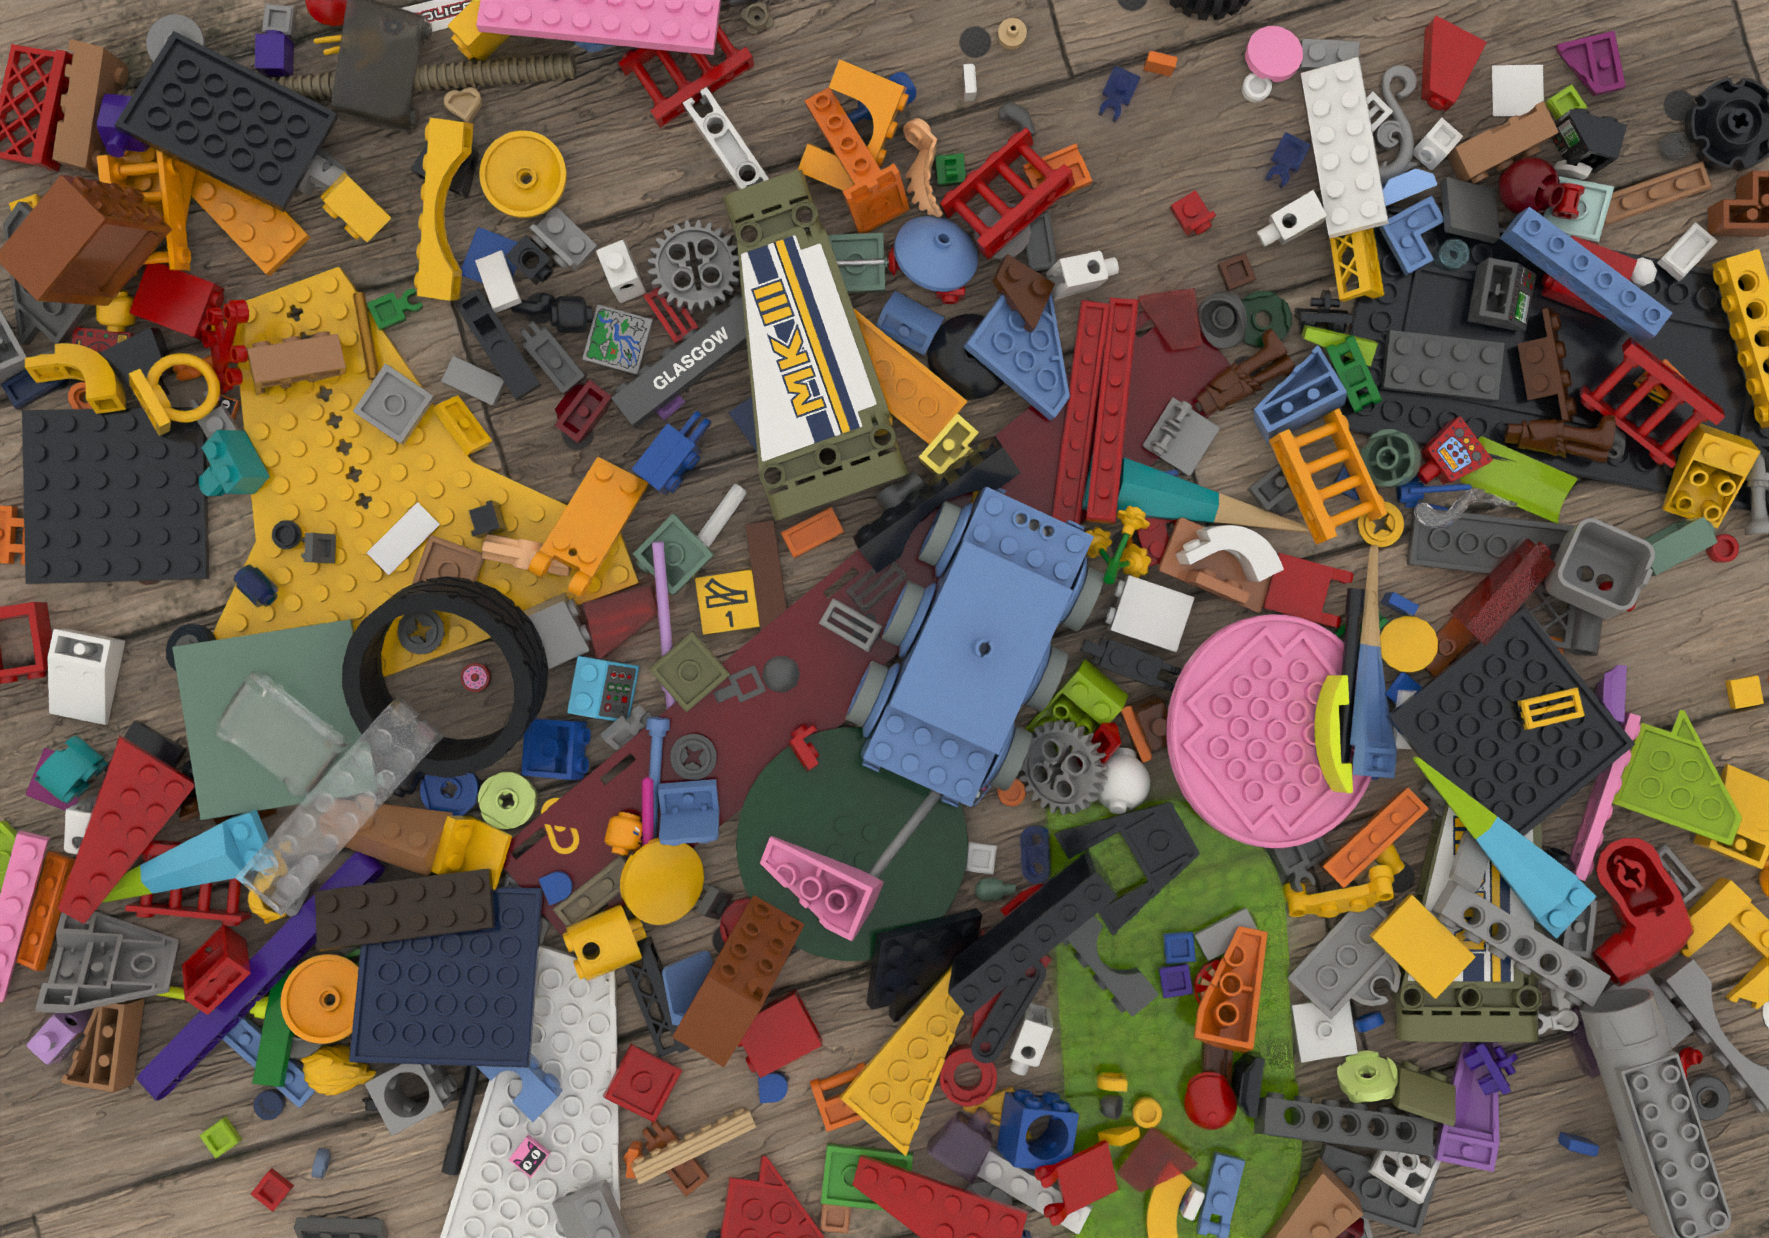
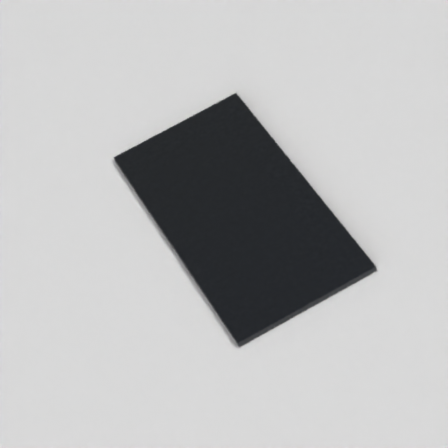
M1387 205L1388 219L1406 209ZM1443 222L1421 234L1434 260L1405 276L1379 227H1374L1384 296L1373 299L1363 295L1355 298L1352 312L1353 320L1350 323L1348 335L1374 340L1378 344L1371 367L1368 366V369L1382 401L1375 405L1372 402L1363 406L1362 411L1355 413L1346 396L1345 405L1339 407V409L1349 422L1350 432L1372 436L1381 430L1395 429L1408 434L1419 446L1424 447L1450 420L1461 416L1477 439L1483 436L1574 477L1664 495L1667 494L1676 465L1671 468L1666 463L1660 465L1649 456L1650 451L1620 427L1618 428L1626 435L1624 454L1617 460L1608 458L1604 464L1596 463L1589 458L1570 453L1566 454V458L1558 454L1555 457L1543 452L1517 448V444L1504 443V435L1508 423L1521 424L1522 420H1526L1528 425L1531 420H1562L1558 395L1531 401L1527 400L1517 345L1547 337L1543 308H1552L1554 313H1559L1561 320V329L1557 330L1559 341H1564L1567 357L1562 360L1564 370H1569L1572 386L1568 387L1569 398H1574L1577 408V415H1573V422L1564 423L1565 425L1584 429L1597 428V424L1604 415L1598 410L1590 411L1581 403L1580 388L1585 385L1591 391H1594L1624 360L1623 356L1625 354L1623 353L1622 345L1629 337H1632L1609 319L1605 320L1541 295L1545 287L1542 285V280L1546 272L1501 239L1495 243L1447 233L1445 232ZM1499 227L1500 237L1505 232V228ZM1612 250L1636 260L1642 257L1653 261L1657 269L1655 279L1640 289L1672 312L1655 337L1637 342L1660 360L1667 359L1693 386L1723 408L1725 418L1719 424L1715 425L1710 420L1701 424L1751 440L1761 451L1760 454L1765 462L1766 454L1769 452V427L1761 429L1760 423L1755 419V406L1752 396L1746 389L1747 379L1744 369L1738 362L1739 352L1735 340L1730 335V322L1727 313L1721 305L1722 295L1719 285L1715 283L1713 278L1714 270L1694 266L1683 279L1678 281L1657 264L1660 259ZM1488 258L1519 263L1536 274L1526 331L1522 332L1467 321L1478 264ZM1738 280L1739 288L1744 291L1743 282ZM1747 307L1746 313L1752 318V311ZM1394 330L1505 343L1499 400L1493 402L1381 389L1387 332ZM1755 334V342L1760 346V338ZM1344 356L1343 363L1351 360V358ZM1764 362L1763 369L1768 374L1769 368ZM1641 366L1633 367L1603 400L1614 409H1617L1637 389L1633 383L1646 370ZM1364 387L1356 391V394L1360 396L1368 392V390ZM1646 395L1625 417L1639 427L1659 406ZM1687 402L1683 405L1679 403L1648 435L1662 445L1694 414L1692 412L1694 408ZM1687 437L1671 452L1675 456L1676 464ZM1488 453L1492 459L1501 461L1510 460ZM1748 481L1743 482L1730 508L1751 512L1752 494L1751 487H1747ZM1766 491L1767 515H1769V491Z

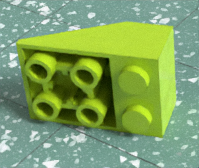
M1084 659L1057 689L1045 709L1039 711L1025 729L1033 733L1035 732L1034 728L1041 725L1044 726V723L1050 721L1055 723L1062 719L1065 724L1074 721L1075 729L1082 725L1085 726L1083 735L1094 734L1102 723H1110L1124 708L1129 695ZM1054 742V749L1059 753V747Z

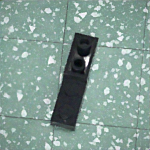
M479 288L454 303L516 401L541 386Z

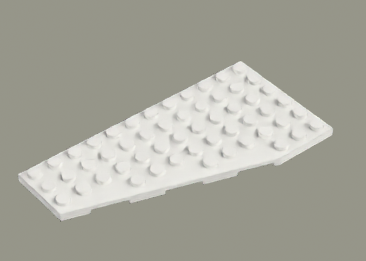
M539 945L531 1054L538 1059L539 1067L546 1074L551 1073L559 1080V1087L563 1091L532 1122L512 1102L522 1090V1080L517 1073L509 1070L502 1071L492 1081L489 1080L440 1238H566L552 1202L604 1179L607 1180L621 1213L619 1105L603 1097L618 1068L616 970L588 982L586 978L580 980L573 962L578 959L576 955ZM528 1134L551 1152L531 1178L508 1160Z

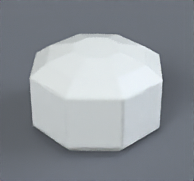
M1642 257L1637 259L1638 261L1630 279V282L1639 288L1653 282L1657 273L1653 261Z

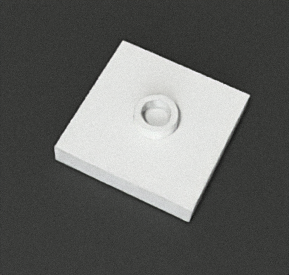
M1310 1000L1290 1003L1298 1058L1301 1063L1358 1054L1350 1001L1332 1019H1329Z

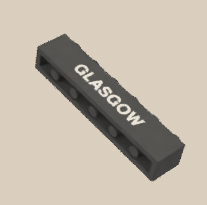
M742 294L732 298L728 302L729 307L722 313L716 311L705 320L706 325L700 330L693 329L682 338L684 342L678 347L674 348L671 346L659 356L661 360L653 366L647 364L637 372L638 377L630 384L626 381L614 390L615 395L611 397L635 429L747 344Z

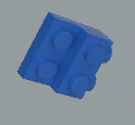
M535 718L524 733L521 775L565 780L583 779L584 774L589 769V760L585 757V745H588L590 742L591 732L589 728H586L587 721Z

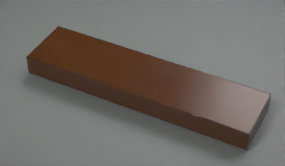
M774 520L745 524L761 631L787 610Z

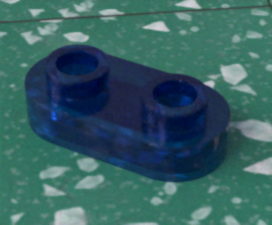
M1032 825L1026 828L1020 837L1021 865L1025 879L1031 883L1039 884L1047 880L1052 873L1051 837L1045 827ZM1034 834H1038L1041 837L1040 844L1033 842L1032 837ZM1035 863L1042 865L1043 870L1041 873L1035 871Z

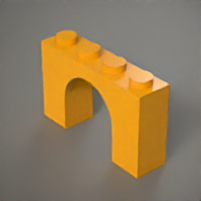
M839 59L829 88L859 100L870 111L873 118L874 131L867 148L877 165L881 167L887 154V150L883 149L887 138L892 140L898 123L894 121L898 110L903 112L909 95L905 93L907 87ZM807 144L798 170H802L804 175L842 191L853 186L852 181L835 153L813 144Z

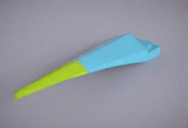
M1413 757V761L1464 824L1518 897L1529 915L1551 937L1557 939L1597 896L1575 874L1422 759Z
M255 809L231 817L126 872L102 903L244 877L272 867L279 863L259 814Z

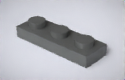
M310 1215L307 1218L297 1217L294 1225L298 1238H388V1231L384 1220L376 1217L351 1219L347 1216L322 1218L317 1215Z

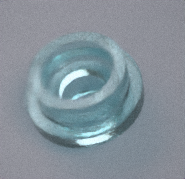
M1451 239L1445 242L1439 253L1442 263L1449 268L1463 266L1468 261L1470 254L1467 244L1459 239ZM1450 250L1457 252V259L1450 257Z

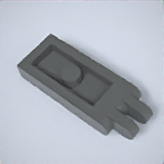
M532 320L529 326L535 333L531 336L525 328H522L520 333L526 339L522 344L558 389L566 395L587 377L545 326L540 329Z

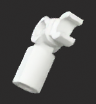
M1568 974L1565 976L1566 983H1569ZM1556 988L1555 991L1550 989L1552 1006L1556 1008L1548 1010L1545 1014L1538 1011V1018L1540 1019L1538 1035L1545 1033L1548 1028H1551V1030L1562 1029L1564 1031H1571L1578 1025V1016L1570 1008L1573 1003L1564 998L1565 992L1559 988Z

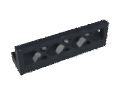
M650 936L637 942L644 963L642 968L632 963L624 967L658 1055L662 1057L675 1051L682 1053L690 1050V1047L674 1038L675 1044L663 1047L660 1039L663 1028L670 1030L673 1036L678 1026L672 1025L662 976L664 968L653 939ZM634 970L640 972L638 978L636 977ZM643 974L649 976L654 988L653 994L641 990L639 982ZM644 997L650 999L648 1005H647V1003H646ZM653 1001L660 1004L664 1014L663 1021L651 1016L649 1009ZM655 1024H657V1025L660 1026V1029H659L658 1032H657V1029H656Z

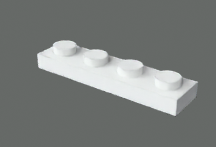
M992 1147L988 1149L976 1174L977 1176L1044 1214V1207L1046 1205L1063 1202L1058 1185L1053 1184L1048 1188H1044L1041 1185V1181L1035 1178L1032 1170L1013 1167L999 1151ZM1089 1204L1067 1215L1061 1225L1079 1235L1093 1206Z

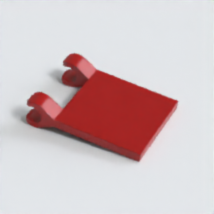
M1278 553L1277 555L1284 570L1271 576L1263 608L1300 617L1327 627L1339 628L1341 617L1322 612L1330 580L1343 584L1351 583L1354 574L1346 570Z
M1106 1140L1056 1164L1037 1167L1034 1171L1035 1178L1041 1181V1185L1044 1188L1052 1186L1058 1180L1063 1202L1048 1204L1044 1207V1215L1050 1219V1223L1053 1226L1061 1224L1067 1215L1118 1190L1109 1145Z

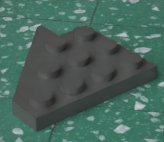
M18 201L3 223L5 241L11 237L33 210L26 202ZM10 274L19 342L22 345H29L38 332L41 331L55 344L65 343L92 305L37 301Z

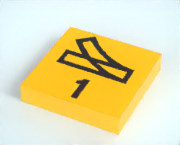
M752 570L695 578L703 635L760 627Z

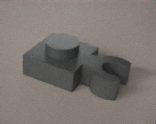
M1302 845L1272 848L1269 850L1282 877L1290 874V886L1295 893L1303 891L1300 885L1301 878L1305 880L1307 886L1316 884L1314 876L1304 868L1310 864V861Z

